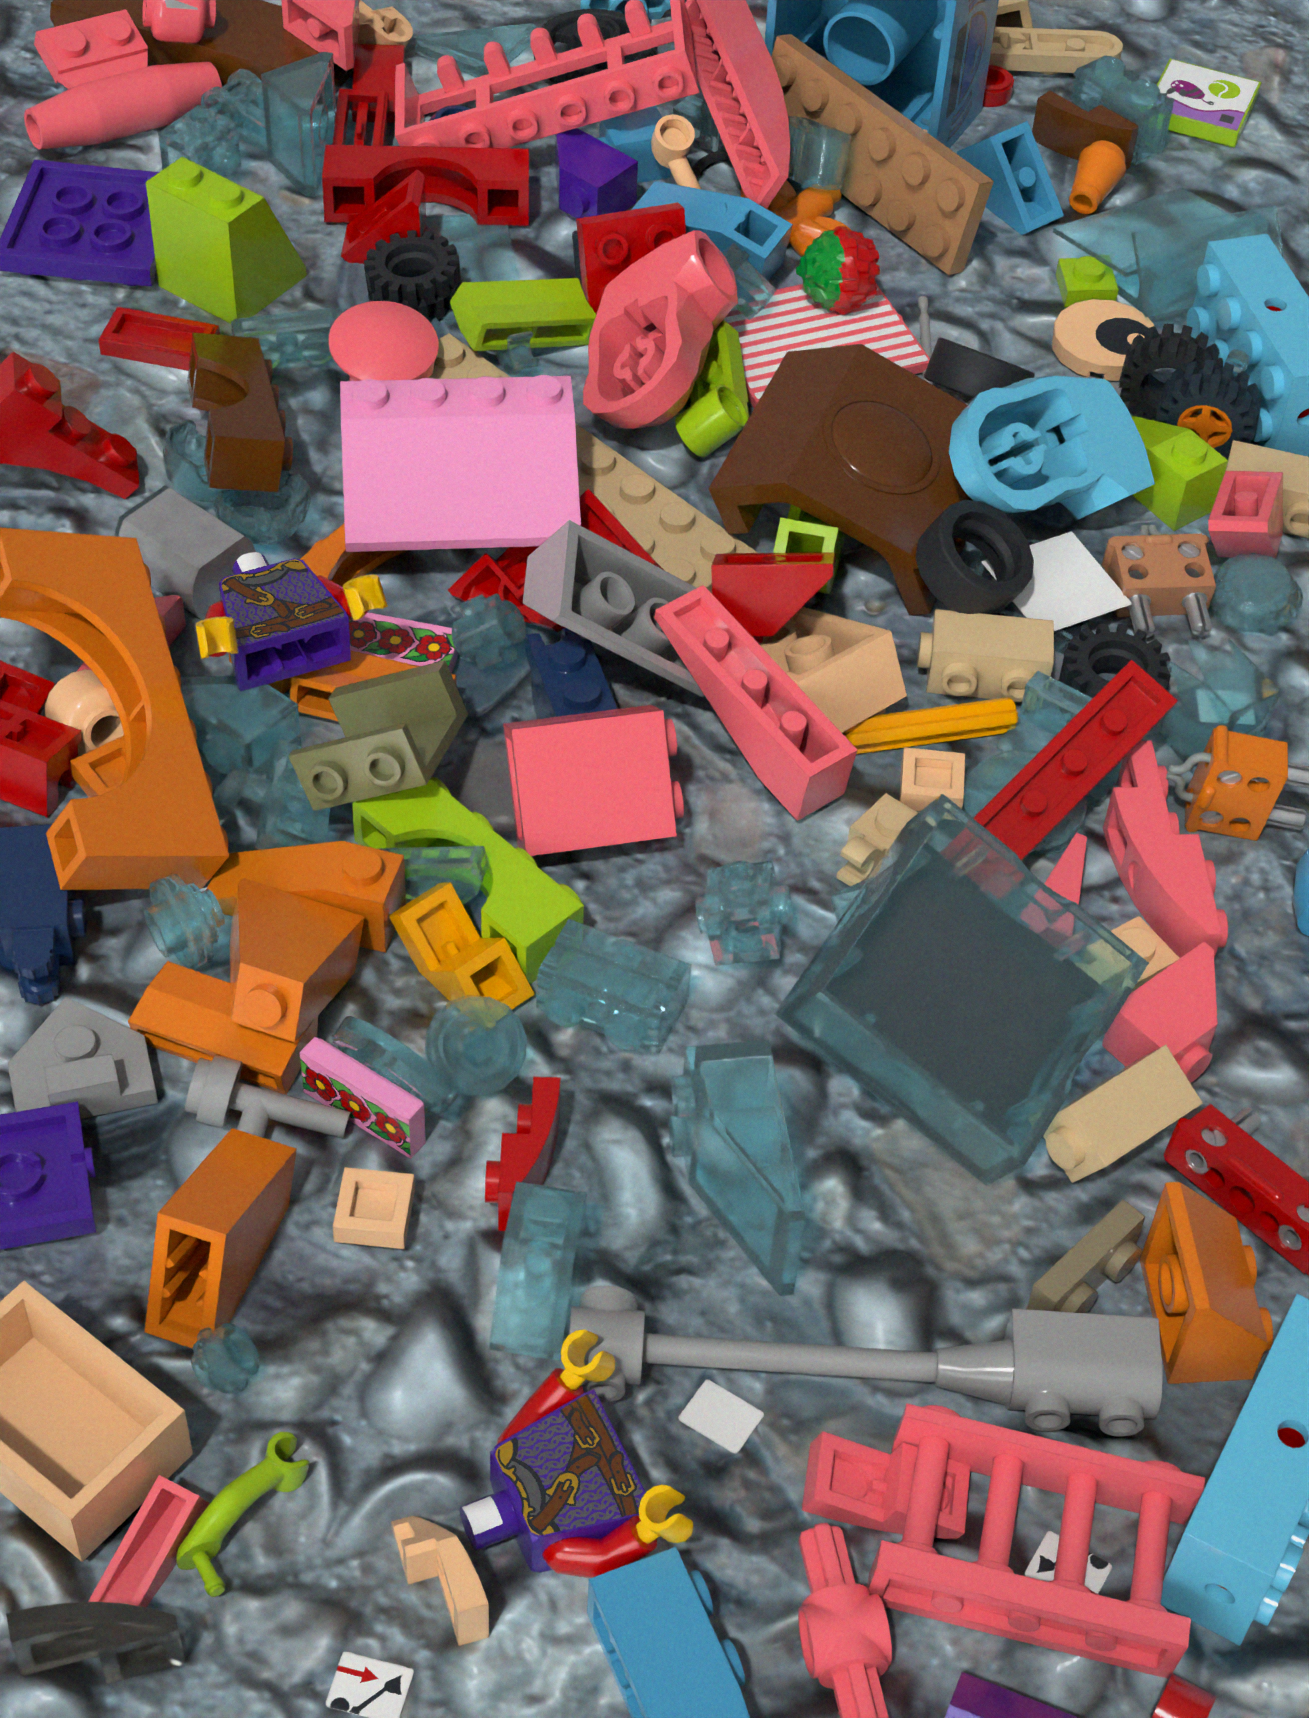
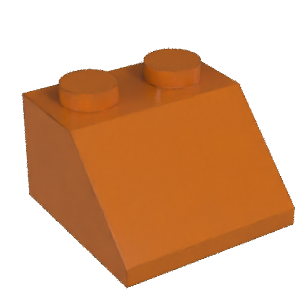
M1166 1182L1140 1257V1264L1152 1317L1159 1319L1161 1355L1167 1383L1253 1380L1264 1352L1269 1351L1273 1343V1326L1270 1313L1266 1307L1258 1306L1254 1290L1257 1278L1254 1251L1250 1245H1243L1237 1220L1234 1216L1181 1182Z

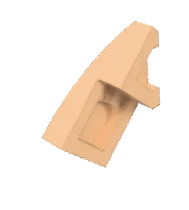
M413 1515L391 1521L392 1531L408 1585L438 1576L458 1645L461 1646L489 1638V1603L479 1576L458 1537L435 1523Z

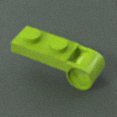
M725 320L713 331L703 370L696 379L690 395L691 406L675 418L676 429L681 439L693 453L700 457L708 456L742 431L749 419L748 395L739 334Z

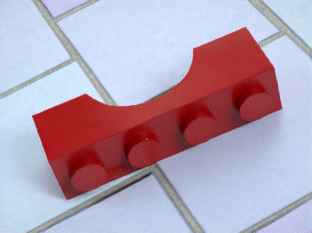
M325 145L322 172L324 222L350 223L418 169L425 175L426 202L442 203L459 208L468 213L477 225L529 226V149Z

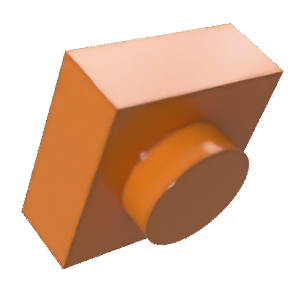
M124 735L70 760L72 777L88 797L104 794L121 785L126 767Z

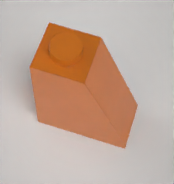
M242 878L237 885L229 939L231 1022L295 1042L355 974L365 916Z
M231 1128L159 1210L157 1214L144 1333L210 1355L214 1352L289 1208L297 1148Z

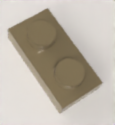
M1123 1199L1033 1284L1026 1309L1087 1313L1098 1296L1096 1290L1108 1278H1111L1114 1282L1122 1280L1138 1261L1142 1248L1136 1244L1146 1216Z

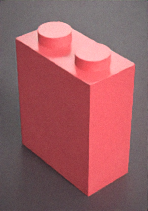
M653 705L503 724L517 846L528 852L530 856L677 836L675 819L683 818L684 804L679 782L671 781L668 757L677 755V738L673 720L671 718L664 719L663 710Z

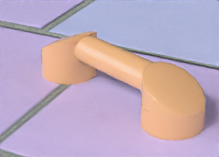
M666 115L657 122L651 139V148L655 159L660 165L670 169L677 185L701 189L687 160L695 138L693 126L687 119L679 115Z

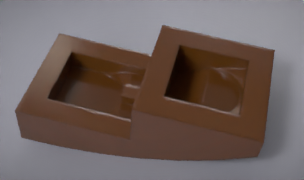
M1050 90L1038 97L1032 133L1038 144L1075 160L1079 159V155L1084 148L1096 141L1112 142L1123 151L1127 170L1131 166L1139 126L1101 104L1088 112Z

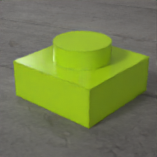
M1083 256L1080 258L1058 259L1056 279L1064 307L1091 299L1117 300L1119 289L1109 257Z

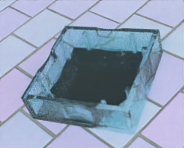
M942 793L906 823L774 1014L983 1184L988 1185L1026 1165L1069 1095L1075 1073L1083 1057L1091 1046L1108 1031L1149 962L1077 903L1066 899L1042 883L1024 865L1015 852Z

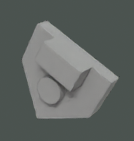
M68 997L63 999L8 1062L16 1112L78 1101L81 1119L158 1103L144 1035Z

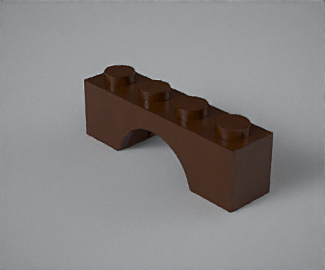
M192 333L187 384L192 408L209 412L203 458L209 488L279 492L281 471H290L293 457L292 437L285 436V411L278 410L279 388L277 384H271L272 361L271 359H264L259 338Z

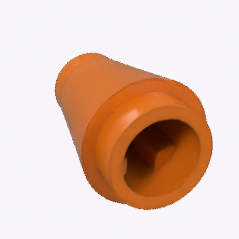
M1101 140L1092 143L1081 151L1069 196V203L1077 212L1083 214L1095 212L1097 207L1124 177L1126 173L1125 155L1116 144Z

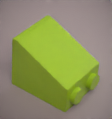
M183 156L146 181L159 287L239 328L307 276L306 266L263 196Z

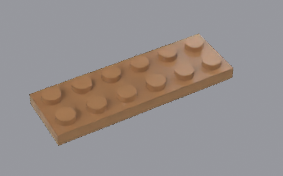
M792 34L777 36L771 58L783 90L789 119L790 155L826 183L836 184L842 195L946 274L952 275L963 272L994 181Z

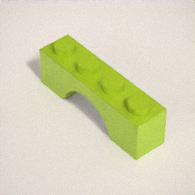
M431 777L427 785L352 802L354 840L356 843L404 855L405 874L424 870L449 872L469 880L484 893L487 900L481 909V938L505 937L529 984H532L583 946L584 905L578 895L569 886L556 883L538 868L528 852L519 847L514 848L498 835L482 814L469 811L451 796L448 788L438 778Z

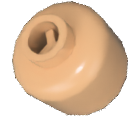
M85 669L70 673L59 680L49 692L45 704V717L81 730L82 741L78 743V757L124 735L118 712L109 693L92 670Z

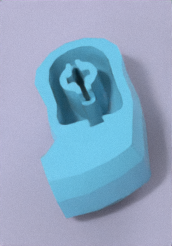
M1043 376L1027 378L1004 388H992L979 393L952 424L949 455L955 478L964 492L973 501L984 502L1001 510L1004 514L1032 511L1039 507L1051 506L1060 502L1077 521L1155 484L1145 445L1130 412L1111 383L1106 379Z

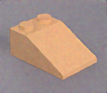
M802 607L774 636H763V642L759 644L841 733L871 716L884 714L888 706L907 696L890 630Z

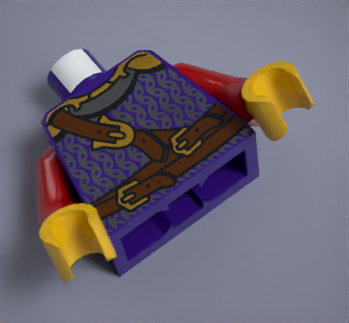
M246 553L240 556L233 564L232 572L234 575L226 576L219 582L221 601L212 604L207 610L205 619L196 623L201 659L220 657L230 652L235 679L240 692L350 661L349 620L363 618L371 609H384L388 607L379 576L375 574L360 576L341 586L321 575L316 576L303 560L293 558L269 565L265 556L261 553Z
M585 1329L576 1330L568 1335L561 1348V1361L565 1370L555 1368L528 1398L498 1437L496 1446L490 1452V1482L494 1493L459 1508L464 1530L475 1551L514 1536L531 1571L541 1573L553 1570L557 1574L593 1578L640 1560L656 1549L658 1537H662L668 1542L680 1543L686 1541L691 1536L693 1521L683 1514H675L665 1521L669 1510L681 1504L685 1500V1495L671 1486L662 1484L654 1486L645 1492L595 1390L584 1393L582 1383L585 1380L593 1382L604 1381L615 1370V1358L606 1351H600L588 1365L585 1366L584 1364L585 1355L598 1341V1335Z

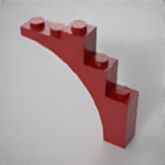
M12 352L0 364L1 464L45 469L87 481L123 499L130 496L140 486L136 448L123 436L116 433L111 434L88 420L77 408L63 405L61 401L60 380L48 368L38 363L33 364L15 352Z

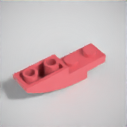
M1141 741L1122 760L1117 780L1118 787H1113L1103 825L1110 856L1120 880L1136 908L1152 930L1179 958L1202 942H1206L1214 949L1215 958L1217 949L1225 947L1227 943L1228 921L1224 909H1216L1213 896L1216 887L1214 863L1212 860H1205L1199 834H1179L1178 816L1175 812H1168L1166 803L1168 795L1167 769L1164 765H1157L1152 741Z

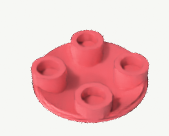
M390 301L361 303L347 309L338 316L330 329L329 350L336 364L349 375V381L366 379L417 380L429 378L434 371L439 348L438 336L428 319L411 307Z

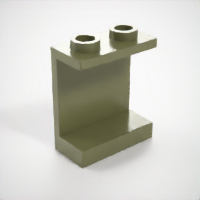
M444 660L336 687L328 699L345 738L292 750L288 757L313 811L427 785L465 721L468 712L448 665Z

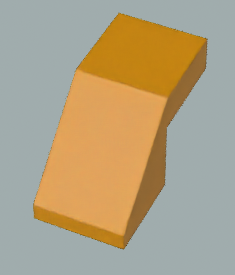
M451 882L438 883L389 915L419 973L478 1029H485L535 994L505 937L480 938Z

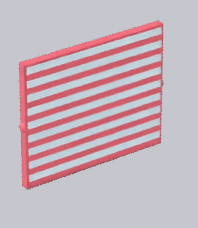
M803 284L739 297L738 304L724 318L728 324L738 331L748 400L754 408L785 354L789 351L863 344L913 374L924 372L927 369L930 358L906 326L902 316L896 312L877 284V295L863 303L860 308L851 310L846 315L835 310L828 312L820 303H815L804 292Z

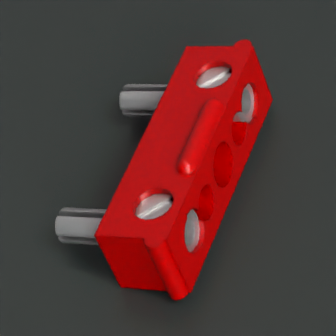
M1209 1104L1189 1120L1187 1118H1180L1163 1153L1165 1160L1302 1273L1309 1275V1182L1250 1136L1252 1132L1260 1127L1261 1119L1259 1114L1256 1112L1250 1116L1253 1113V1109L1245 1108L1229 1119L1212 1104Z

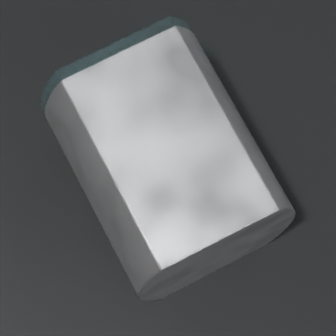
M166 485L119 517L114 536L137 538L143 562L149 567L151 573V586L165 596L178 595L182 597L184 608L201 620L205 619L207 610L212 604L221 601L219 582L226 576L234 575L232 568L235 561L246 553L256 552L252 542L247 537Z

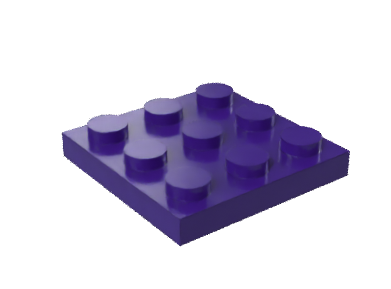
M34 159L0 237V271L16 272L23 275L64 277L79 281L93 280L122 283L127 286L141 285L152 287L157 271L146 181L159 172Z

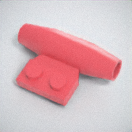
M124 9L36 31L34 46L55 83L62 84L68 90L26 109L24 122L32 144L39 150L98 145L164 127L221 100L222 84L215 66L208 61L148 66V47L129 13Z

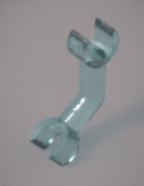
M531 331L509 335L507 338L508 349L486 351L496 355L502 369L508 375H517L523 369L539 365V356L533 357L531 352L530 339L533 336Z

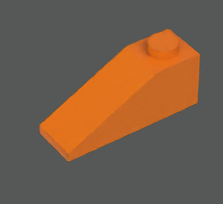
M346 841L229 853V857L213 875L201 899L202 909L233 916L237 885L242 878L365 916L359 947L386 953L396 930L389 915L406 905L404 855Z

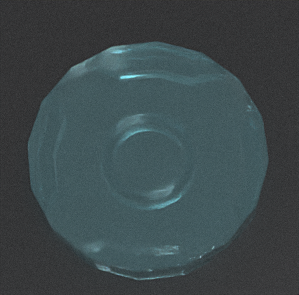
M347 1016L331 1036L333 1044L337 1045L342 1052L405 1091L416 1094L415 1097L424 1102V1113L429 1116H445L458 1097L454 1086L430 1063L391 1035L364 1020Z

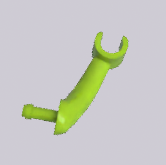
M279 1432L272 1436L268 1442L265 1458L235 1478L215 1496L178 1547L176 1557L178 1568L181 1570L197 1568L205 1584L204 1589L211 1597L219 1596L225 1590V1584L222 1578L218 1576L211 1559L219 1552L223 1538L243 1512L270 1489L280 1492L294 1491L301 1487L306 1478L310 1464L308 1460L302 1459L292 1463L283 1461L294 1453L297 1444V1438L290 1432Z

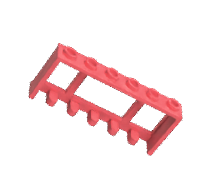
M670 0L672 20L654 26L650 25L645 7L641 1H628L624 9L630 33L606 40L603 39L596 18L591 14H583L577 20L578 35L583 46L558 54L549 32L544 28H536L530 34V45L536 60L510 67L502 45L498 42H489L483 49L484 62L489 74L464 81L456 60L449 55L442 56L437 61V74L443 88L418 94L406 64L396 65V140L399 146L510 148L699 93V88L696 80L691 34L692 23L684 0ZM674 42V50L625 64L624 56ZM607 61L608 69L494 102L493 94ZM476 100V108L424 122L425 114L439 111L447 106Z

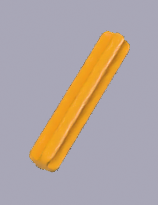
M1005 697L874 715L842 732V734L857 749L856 754L1011 733L1016 730L1018 712L1014 700Z

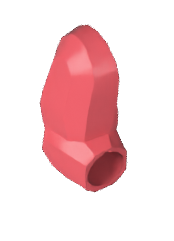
M694 230L662 244L631 264L613 279L604 290L589 338V373L583 389V405L615 428L636 429L658 426L677 415L685 406L691 395L694 383L703 370L713 331L720 325L730 310L738 304L734 272L726 257L706 233Z

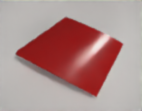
M587 489L579 497L582 527L663 569L590 489ZM539 546L509 547L497 560L485 553L448 589L451 595L458 600L555 632L562 631L565 628L523 604L527 558Z

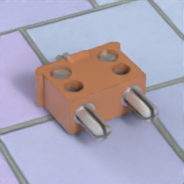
M1142 525L1138 535L1112 536L1108 540L1101 567L1121 589L1123 596H1126L1132 603V605L1115 610L1116 616L1131 617L1134 632L1136 633L1140 629L1148 633L1146 638L1152 636L1155 631L1152 616L1188 615L1192 634L1199 636L1201 631V635L1205 636L1210 633L1212 625L1208 609L1216 584L1206 550L1209 537L1202 535V533L1162 534L1157 531L1155 525Z

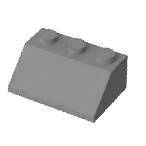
M571 520L567 521L528 556L523 604L553 622L701 697L704 696L654 618L656 609L696 589L695 586Z

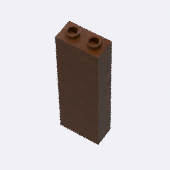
M53 0L51 2L50 19L54 27L126 9L148 47V66L208 61L215 66L219 74L222 93L310 119H314L354 72V67L345 71L284 29L282 6L262 0H216L214 28H205L202 39L196 44L156 40L151 32V27L143 26V0Z

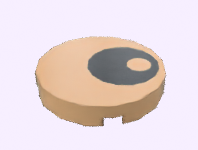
M1091 299L1077 302L1062 310L1054 322L1052 350L1063 365L1079 375L1090 377V372L1104 374L1103 379L1108 381H1119L1128 347L1132 346L1133 339L1138 334L1144 338L1146 329L1153 327L1154 324L1148 316L1136 308L1117 301Z

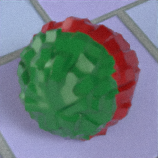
M837 226L833 230L824 231L818 238L813 240L811 245L807 246L804 255L800 258L799 265L796 267V274L802 277L803 290L815 303H820L828 312L835 310L846 315L851 310L860 308L863 303L877 295L875 277L880 274V265L876 264L879 260V253L873 240L864 238L863 233L849 230L844 226Z

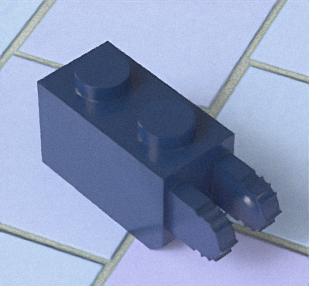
M567 628L562 629L560 642L551 645H545L540 633L525 635L526 656L531 670L532 699L537 719L618 709L589 639H581L579 634Z
M52 824L0 827V964L8 970L15 969V973L18 972L19 991L25 1003L30 1002L40 1006L51 1000L54 1001V997L59 995L61 966L75 965V938H86L85 901L83 898L76 899V890L60 889L46 832Z

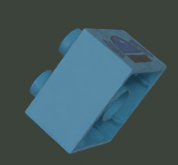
M768 0L765 44L771 56L776 37L792 34L917 126L926 129L927 133L950 149L982 111L999 0Z

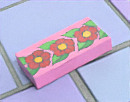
M367 613L358 620H349L350 650L415 666H424L445 660L452 674L462 647V630L374 613Z
M314 1037L300 1051L304 1093L323 1105L349 1111V1121L410 1159L426 1143L424 1102L321 1038Z

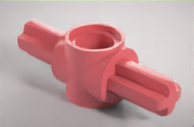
M828 1523L815 1524L813 1528L801 1532L798 1540L811 1593L798 1610L799 1635L806 1669L811 1679L818 1678L822 1686L834 1690L840 1718H889L879 1677L888 1670V1666L892 1662L890 1629L883 1602L878 1594L871 1595L866 1586L855 1584L841 1528L839 1526H830Z

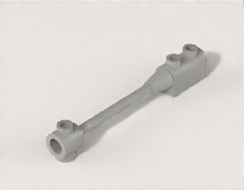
M596 1286L587 1289L580 1296L579 1306H571L569 1335L576 1330L584 1329L598 1335V1341L585 1355V1366L600 1351H606L615 1358V1370L609 1378L600 1382L585 1380L582 1383L584 1393L594 1389L600 1402H613L621 1399L625 1394V1384L640 1385L642 1363L934 1382V1386L1004 1404L1007 1410L1025 1411L1027 1426L1038 1431H1057L1063 1429L1070 1423V1414L1098 1415L1099 1427L1106 1434L1130 1436L1144 1428V1419H1156L1161 1404L1163 1369L1158 1318L1012 1308L1003 1341L938 1348L935 1352L644 1333L645 1311L637 1310L638 1300L633 1293L616 1286Z

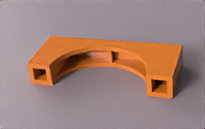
M0 527V617L22 622L47 633L83 660L107 689L118 712L125 737L126 767L121 785L98 796L71 799L46 832L60 889H202L229 857L228 836L225 829L219 823L212 799L211 778L203 768L196 744V727L187 713L181 692L180 672L173 665L166 641L165 621L158 614L151 590V573L149 567L143 562L137 538Z

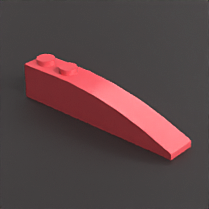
M687 0L685 5L692 23L691 34L697 82L746 198L767 209L788 178L791 149L788 114L783 90L773 60L746 0Z

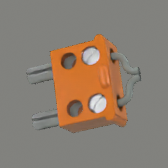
M1219 725L1213 729L1204 752L1191 755L1182 765H1170L1166 779L1175 782L1176 795L1185 801V827L1188 832L1203 830L1258 841L1265 824L1302 830L1306 823V811L1304 809L1275 804L1284 784L1309 788V766L1288 762V742L1228 731L1226 726ZM1198 763L1189 786L1185 791V781L1180 774L1190 771Z

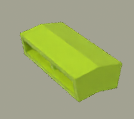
M578 278L462 282L450 300L458 327L473 351L589 345L590 333L597 315L587 302Z

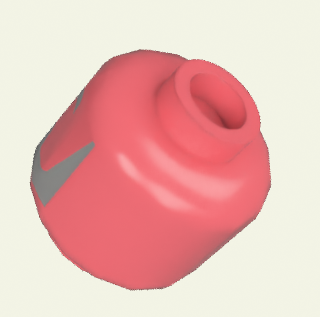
M143 0V26L151 27V32L156 40L196 44L202 39L205 28H214L216 0Z

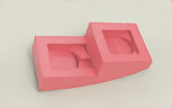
M822 1431L810 1443L802 1511L855 1526L903 1534L918 1447L903 1442L891 1454ZM947 1458L934 1538L959 1539L965 1534L970 1466Z

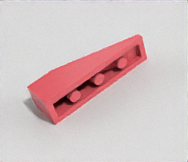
M704 585L655 610V620L759 780L797 821L845 793L857 749Z

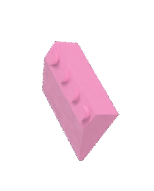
M538 375L535 377L500 378L484 376L458 379L422 378L417 380L366 379L361 381H340L346 552L540 546L569 520L581 526L575 412L571 376Z

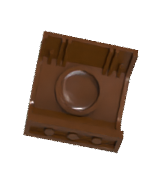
M863 344L789 351L785 354L711 483L709 491L728 534L749 533L764 504L778 502L794 505L823 522L839 528L843 533L876 550L887 560L909 615L930 614L937 598L931 593L921 578L916 561L917 541L949 505L963 500L973 501L964 492L955 478L949 455L952 424L968 405ZM952 537L956 551L959 554L964 549L965 541Z

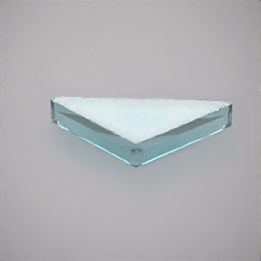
M528 23L418 35L415 38V53L436 62L442 56H452L456 60L460 71L474 77H480L489 74L484 62L483 52L484 46L487 43H500L510 64L530 46V34L537 28V25Z

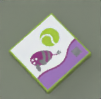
M1170 58L1145 107L1142 123L1225 146L1235 147L1258 98L1262 82Z

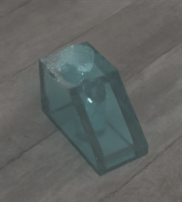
M516 1182L502 1245L489 1350L561 1361V1348L566 1338L585 1242L587 1192Z

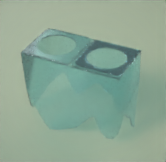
M1230 638L1228 639V644L1233 653L1232 656L1215 651L1210 652L1200 642L1188 640L1189 648L1204 676L1202 682L1174 662L1166 661L1168 670L1177 684V691L1184 703L1183 707L1174 706L1164 717L1159 734L1183 763L1191 755L1204 752L1213 729L1219 725L1226 726L1228 731L1263 737L1281 690ZM1198 763L1190 770L1192 774H1194Z

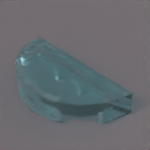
M484 846L379 848L380 850L404 855L406 898L410 900L417 898L438 883L451 882L462 904H465L479 893L489 866Z

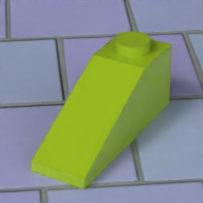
M1131 415L1145 445L1155 482L1154 485L1132 496L1173 531L1211 513L1228 460L1191 429Z

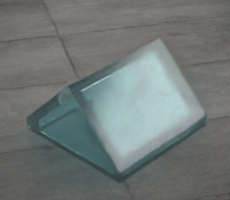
M321 52L261 74L268 161L304 196L315 197L322 180L325 145H332L336 100L333 53Z

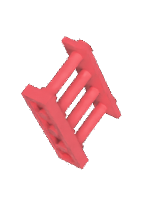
M906 1403L891 1451L893 1452L903 1442L918 1447L904 1532L901 1542L892 1543L881 1540L868 1576L867 1588L870 1594H878L884 1607L1169 1679L1188 1649L1191 1618L1169 1613L1161 1605L1170 1521L1185 1525L1204 1491L1205 1477L1182 1472L1177 1466L1164 1461L1151 1460L1141 1462L960 1417L952 1409L943 1406L928 1405L920 1407ZM947 1458L970 1466L971 1472L991 1476L978 1560L972 1563L939 1555L932 1548ZM1020 1484L1065 1495L1054 1579L1049 1582L1015 1574L1008 1567ZM1095 1503L1139 1513L1130 1600L1122 1601L1094 1594L1085 1586Z

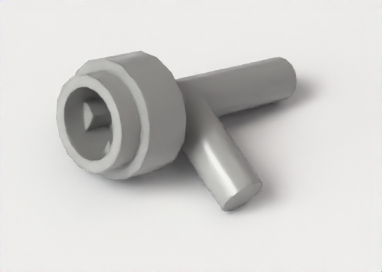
M216 1054L212 1061L204 1058L198 1060L185 1104V1111L197 1114L196 1120L198 1122L224 1128L231 1109L242 1112L237 1130L262 1138L264 1137L268 1121L271 1119L343 1139L350 1115L349 1111L240 1083L242 1061Z

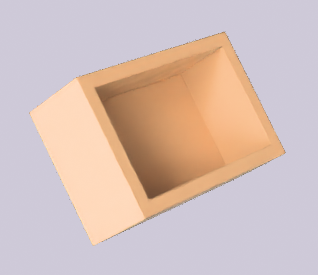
M23 1281L0 1301V1493L83 1562L144 1502L158 1475L168 1479L193 1455L185 1410L27 1282Z

